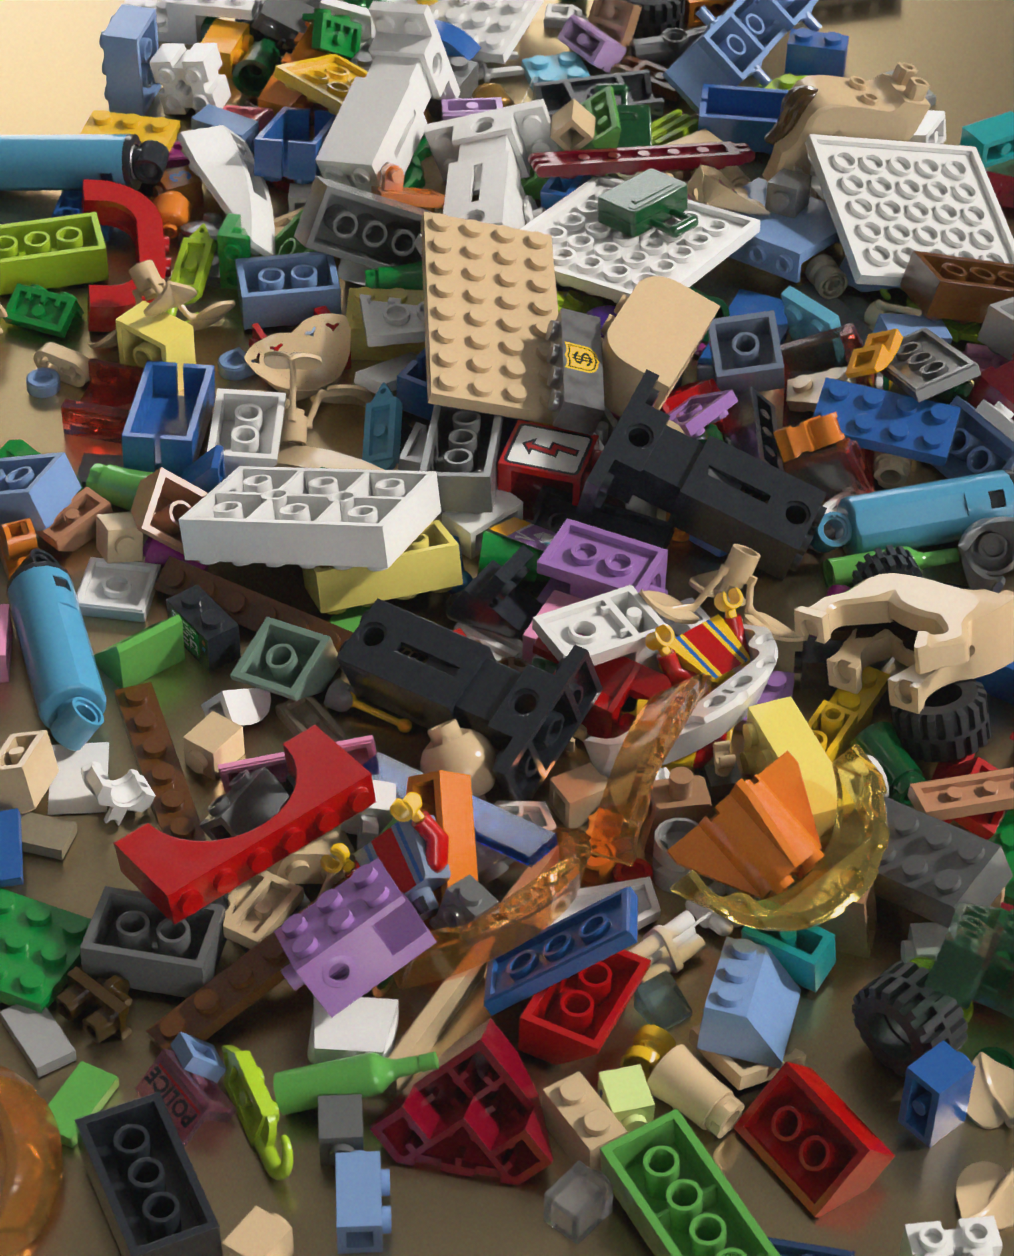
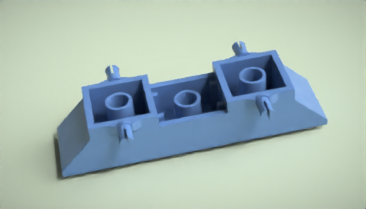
M735 0L717 18L704 5L695 15L707 26L705 32L662 76L698 115L703 84L737 86L745 78L752 75L762 88H765L772 79L761 68L763 59L796 24L803 22L810 30L816 32L822 27L811 14L813 6L819 0Z

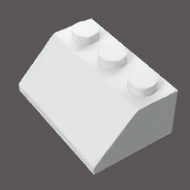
M217 388L207 452L216 445L223 446L225 478L239 466L274 467L277 465L286 393Z

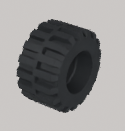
M623 0L642 7L633 38L642 39L662 36L663 32L667 29H682L684 26L685 0Z
M975 679L954 682L938 689L927 697L924 708L919 714L890 705L893 728L913 760H924V762L958 760L976 753L991 738L986 690Z
M899 961L894 965L892 964L862 988L853 998L852 1013L855 1016L853 1020L855 1027L860 1032L861 1039L866 1043L870 1052L888 1069L891 1068L902 1077L906 1075L908 1066L943 1040L958 1051L963 1047L968 1036L965 1032L968 1029L967 1022L962 1016L964 1012L955 1000L954 994L951 990H948L941 979L932 975L925 967L920 968L913 962L905 963Z

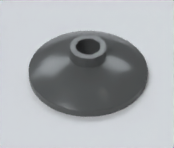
M204 213L203 220H196L182 225L180 232L191 236L205 223L210 237L217 240V234L224 222L222 221V214Z

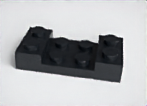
M648 69L533 83V101L544 99L550 119H552V115L572 99L577 100L581 104L593 96V87L596 84H626L629 88V105H649L651 123L662 118L664 114L663 98L655 99L652 93ZM615 96L616 105H621V96Z

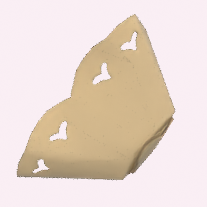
M700 165L687 183L688 194L693 201L696 199L699 203L748 215L769 216L771 214L759 201L748 198V191L742 186L735 187L720 170L713 167Z
M334 313L312 316L301 322L292 333H275L254 343L248 349L244 359L258 376L278 392L286 393V398L289 400L290 369H274L264 363L265 353L274 351L270 349V346L277 347L281 343L282 346L278 351L289 354L304 352L321 357L322 366L320 368L312 370L296 369V401L314 396L319 390H327L328 386L336 384L347 364L350 354L351 332L347 316ZM327 323H330L332 325H335L336 323L340 324L335 328V331H332L331 328L326 326ZM316 327L313 337L305 335V332L312 331V328ZM259 353V364L256 362L252 363L251 360L256 359V356Z

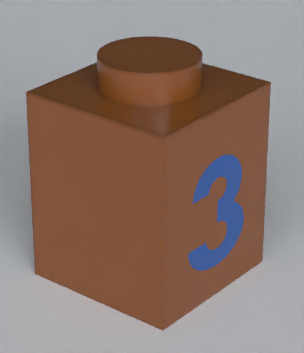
M189 165L165 171L161 181L156 183L157 186L153 187L154 198L167 191H177L190 201L192 209L204 206L202 180L189 168Z

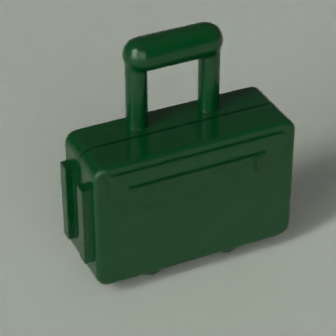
M596 84L593 87L594 94L611 85L614 95L621 96V105H616L621 127L617 148L652 146L650 106L629 105V88L626 84Z
M648 169L598 196L599 223L630 237H637L655 228L676 238L695 228L699 223L696 216L684 213L688 209L687 183L655 169ZM673 217L681 220L671 226L663 223Z

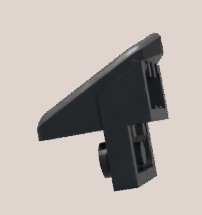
M522 545L502 567L492 560L464 590L450 595L445 602L446 616L451 620L508 638L517 639L522 637L533 621V617L543 607L539 601L519 586L520 582L530 571L525 565L534 553Z

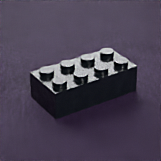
M159 1091L75 1119L79 1153L122 1256H223L219 1223Z

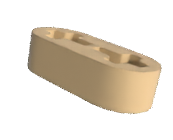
M48 342L34 354L33 359L37 368L55 370L60 376V381L72 386L81 387L95 375L94 365L87 356L61 345Z

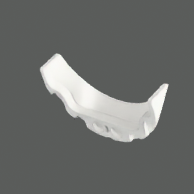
M743 624L750 654V663L670 723L658 727L635 728L619 737L611 739L592 736L587 738L584 744L592 765L601 775H605L608 779L617 778L653 763L662 766L705 747L727 733L747 716L749 706L757 704L776 665L778 647L771 631L766 627Z

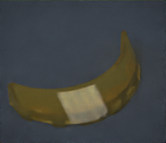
M857 744L832 762L837 790V811L833 833L824 852L825 856L805 878L783 893L759 901H755L751 896L744 893H733L729 896L721 897L713 893L694 870H691L669 888L670 891L733 922L761 930L796 931L815 927L834 919L845 912L848 905L856 903L867 892L879 873L878 867L883 852L888 848L890 829L887 826L884 800L887 789L883 775Z

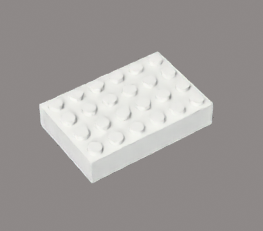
M239 466L179 518L185 560H197L205 565L222 561L232 562L236 566L266 563L268 567L297 564L304 569L322 565L333 566L336 570H347L353 567H367L370 571L386 570L441 513L436 471Z

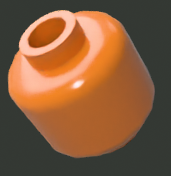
M177 191L164 192L153 200V204L157 207L162 218L163 235L169 237V239L178 237L179 233H181L180 227L191 221L192 205L190 201Z

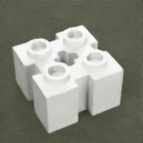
M184 43L162 44L149 61L155 83L163 85L159 92V97L164 114H187L190 108H193L198 113L208 104L223 108L231 97L226 75L218 74L222 60L217 43H195L190 50H186Z
M994 1216L958 1219L956 1229L944 1230L941 1221L911 1223L904 1225L899 1256H1001L1003 1245Z

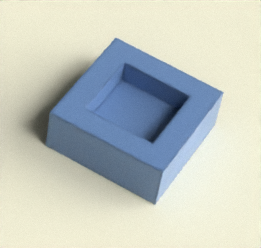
M179 1032L171 1043L172 1049L186 1071L218 1082L227 1070L213 1044L183 1032Z

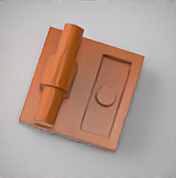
M393 163L382 167L381 186H371V193L425 209L432 213L435 212V208H444L445 196L435 189L403 187L404 172L401 167Z

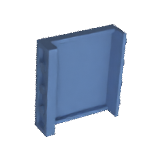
M757 178L743 186L748 191V198L759 201L765 207L768 184L766 180ZM810 196L809 204L795 218L770 212L769 216L738 213L760 220V232L728 257L798 283L803 262L836 242L841 244L827 203Z

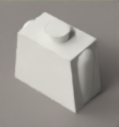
M314 996V1010L307 1051L308 1060L312 1064L368 1052H376L384 1057H388L395 1047L399 1028L398 999L360 997L331 1018Z

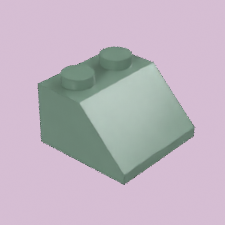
M266 617L230 676L232 680L293 700H299L324 692L340 664L336 658L338 653L330 636Z

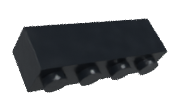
M750 386L737 398L738 402L728 409L729 414L723 418L725 443L784 471L782 456L773 433L778 430L775 406Z

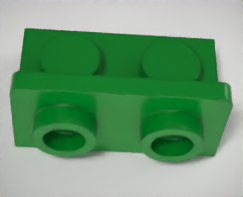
M315 8L313 13L302 14L303 21L313 24L311 49L327 54L336 53L347 60H352L360 50L362 25L350 21V16L331 15V10Z
M228 213L217 234L221 288L237 290L235 259L251 258L250 236L246 235L245 228H241V214Z
M17 283L5 309L8 316L3 317V319L8 324L65 338L73 318L81 319L84 311L79 305L77 298L70 293L61 291L57 294L47 291L44 287L37 284L26 286Z

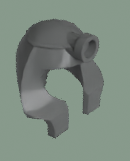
M1014 517L979 519L972 523L962 534L958 549L970 590L985 589L1000 593L1006 582L1003 576H990L1002 575L1014 568Z

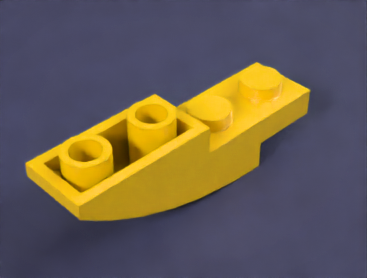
M870 666L866 667L862 671V689L858 694L838 688L829 701H822L808 721V725L832 764L848 751L852 740L871 722L873 709L888 688L887 679L891 677L890 674Z

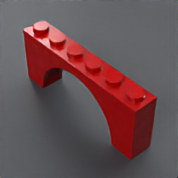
M314 725L283 743L288 773L294 778L296 785L285 806L266 823L244 834L213 841H192L176 838L157 830L147 823L114 842L120 870L175 925L376 803L371 772L320 728Z

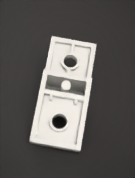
M125 0L124 4L156 9L158 41L194 45L200 40L201 26L206 16L252 20L260 0Z
M628 585L534 616L532 629L558 661L567 656L573 646L577 645L588 650L594 666L624 656L664 674L658 668V650L652 651L645 644L647 634L654 632L656 627L667 624L673 629L674 634L679 636L710 619V617L699 606L693 612L699 617L698 623L682 624L671 621L653 610L639 595L637 590L632 585ZM691 597L681 602L685 605L692 604L695 600Z

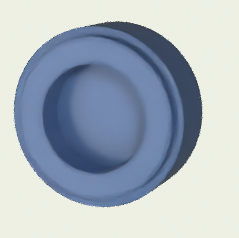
M38 368L31 371L26 376L27 391L30 395L37 398L54 396L61 388L58 372L50 368Z

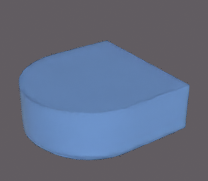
M240 347L232 349L218 358V372L224 379L241 380L256 373L246 363L244 359L246 353Z

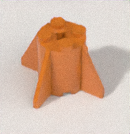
M787 750L761 773L754 775L752 780L744 781L741 778L735 783L730 794L714 807L717 813L711 819L705 816L695 828L666 851L671 859L681 867L761 901L765 900L770 905L775 903L782 897L783 893L788 891L787 888L794 883L792 878L794 875L799 880L803 879L825 856L821 852V843L798 761Z

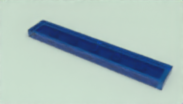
M380 752L362 765L371 772L372 780L396 783V799L400 798L402 800L406 796L408 777L424 774ZM472 795L476 842L529 867H533L558 845L556 833Z

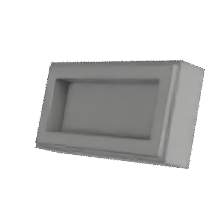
M16 1004L0 1011L2 1024L38 1078L77 1060L76 1050L47 1007L40 1013Z

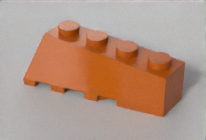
M305 21L307 26L305 33L299 32L294 39V44H296L292 54L286 53L284 55L281 65L330 55L311 49L312 23ZM274 73L258 98V107L273 109L274 115L283 107L307 108L311 111L318 104L307 100L304 94L286 88L283 82L273 77Z
M443 770L408 777L406 795L410 792L420 795L422 806L419 810L421 812L427 811L430 815H434L436 822L449 836L448 865L451 876L449 881L433 891L439 907L448 887L469 874L478 881L471 776ZM431 918L423 920L436 940L435 944L448 943L429 924Z

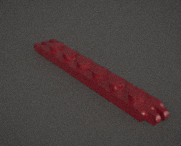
M732 141L539 152L530 154L528 162L540 178L561 177L573 179L578 175H591L594 177H604L610 173L634 175L637 172H643L648 169H655L662 173L666 172V170L676 169L690 172L699 168L700 165L721 170L725 166H740L745 162H751L755 159V153L746 143L735 144Z

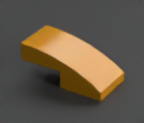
M896 328L868 334L864 347L853 349L845 372L847 378L878 373L886 368L895 357L903 340L899 330Z

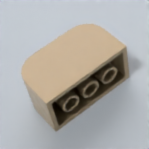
M662 276L647 277L636 285L629 297L623 294L613 311L617 316L615 317L610 314L601 329V333L605 335L604 339L601 337L605 408H609L610 411L621 417L645 371L648 369L660 375L655 389L660 391V394L653 406L660 410L697 351L720 306L683 284Z

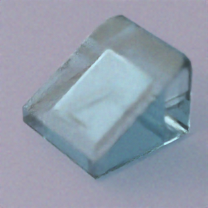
M667 970L640 984L635 991L634 1008L650 1025H656L667 1030L692 1016L693 1011L673 976Z

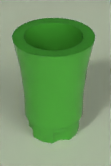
M96 463L90 469L86 480V487L92 489L112 505L131 511L140 481L153 472L138 471L113 464L104 465Z

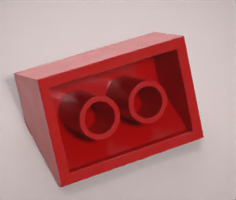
M624 949L534 994L520 1016L518 1050L554 1065L598 1055L648 971L651 960Z
M787 1061L733 1126L812 1215L817 1218L822 1217L867 1190L895 1157L884 1143L812 1068Z

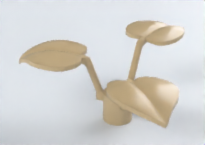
M153 260L138 263L129 270V274L136 286V289L132 291L136 305L142 302V296L146 300L155 299L144 309L145 316H156L171 308L178 307L189 320L188 324L193 326V331H197L213 325L236 305L232 299L215 303L198 314L191 313L183 304L197 295L195 288L169 280L166 283L164 278H161ZM115 329L97 343H88L89 347H117V330Z
M271 351L264 355V363L268 367L290 369L289 408L284 409L280 445H307V429H312L313 419L321 401L366 407V403L372 402L375 396L366 387L359 385H330L327 387V390H319L307 417L304 415L305 411L303 409L296 408V369L312 370L320 368L322 366V358L315 354L304 352L289 354L283 351Z
M733 544L725 564H722L719 570L690 578L688 584L701 593L692 604L684 605L678 599L658 591H643L641 589L639 595L645 602L663 617L677 623L695 624L698 623L699 617L693 612L699 608L707 596L715 598L718 593L725 591L727 600L730 603L729 589L733 587L742 589L743 585L747 584L746 599L743 597V603L741 604V606L745 605L746 614L743 618L745 623L768 628L773 638L779 641H807L809 635L805 638L795 635L794 631L765 613L757 612L754 609L753 593L758 578L753 576V572L761 556L753 549L744 545Z
M980 1052L972 1062L976 1069L966 1114L976 1125L983 1129H995L1004 1122L1009 1128H1014V1069L1002 1065L985 1053ZM1014 1160L1007 1173L1000 1165L990 1161L972 1163L961 1172L955 1190L961 1219L994 1216L998 1231L1014 1225Z

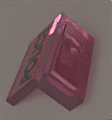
M162 1050L135 1088L141 1097L160 1092L185 1147L205 1120L228 1123L237 1111V1108L214 1081L184 1070L175 1052L172 1050Z

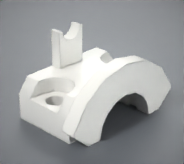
M92 762L81 767L82 780L90 792L96 796L99 805L110 806L104 818L105 823H108L110 820H116L115 822L119 826L127 810L143 812L151 806L155 798V794L145 777L139 775L137 770L130 769L122 778L109 780L105 771L102 770L100 763Z

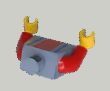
M410 792L403 800L397 798L390 806V812L398 822L355 852L356 860L351 861L349 859L350 851L346 845L336 843L330 848V852L339 861L333 859L329 854H324L320 859V864L328 873H337L343 869L346 871L345 877L350 878L357 868L379 858L400 892H404L421 919L426 920L435 916L439 910L433 891L449 881L451 876L448 865L449 836L436 822L434 815H430L427 811L421 812L419 810L422 806L420 795Z

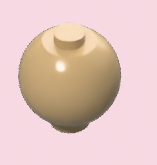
M456 719L446 721L429 729L427 732L431 741L424 749L421 757V774L443 770L470 775L473 806L486 800L485 793L492 789L497 779L492 769L497 754L491 742L484 735L473 729L460 728Z

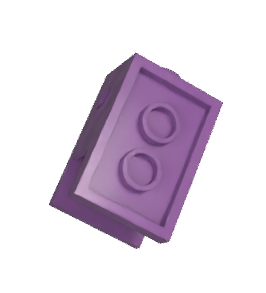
M567 518L537 561V573L551 577V579L536 600L544 605L554 590L586 600L628 585H632L638 593L643 589V591H658L668 595V590L665 589L668 550Z
M379 858L357 868L350 878L336 888L322 893L315 903L301 913L290 916L280 928L274 931L291 962L281 969L282 974L295 991L306 984L331 1018L436 943V940L404 892H400Z

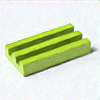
M680 109L672 111L651 123L652 146L665 145L694 133L698 130L699 120L696 118L691 120V116L687 113L682 116Z

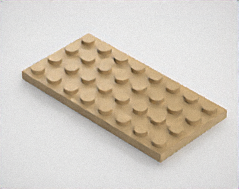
M424 211L421 219L428 403L553 424L552 411L548 410L552 387L547 385L551 364L547 363L550 341L546 340L548 325L551 320L555 321L558 316L552 235Z

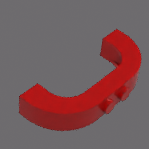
M83 179L82 213L96 212L100 225L112 226L127 233L135 245L136 265L146 260H153L161 278L165 280V277H171V258H165V256H169L170 241L169 237L163 235L162 218L157 207L142 193L128 186L104 180ZM133 280L119 285H89L87 303L88 331L112 332L116 329V319L136 306V300L132 293L136 289ZM144 296L141 297L142 301L144 300L149 304L155 300H146Z

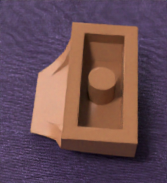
M86 487L71 499V504L56 516L54 523L49 528L35 531V533L58 551L75 552L96 537V515L113 513L111 503L89 487Z

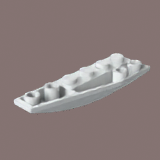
M224 125L180 132L177 138L183 147L181 149L182 154L190 161L189 168L201 178L226 215L228 213L241 214V228H245L246 235L250 236L251 253L255 256L260 254L263 256L275 255V228L269 190L264 176H254V156L246 141Z

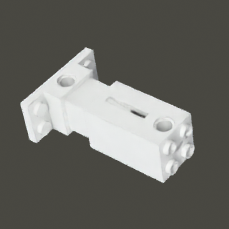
M372 2L369 12L377 30L369 48L373 62L365 78L355 77L315 159L323 178L371 193V186H381L382 167L384 165L396 164L402 168L405 175L424 134V128L427 124L424 110L429 100L458 99L460 89L429 5Z
M544 99L425 125L424 133L442 179L447 180L443 214L500 226L506 225L516 229H521L525 226L526 219L524 217L523 200L526 194L521 184V178L530 177L528 157L532 153L561 151V147L550 138L551 119Z

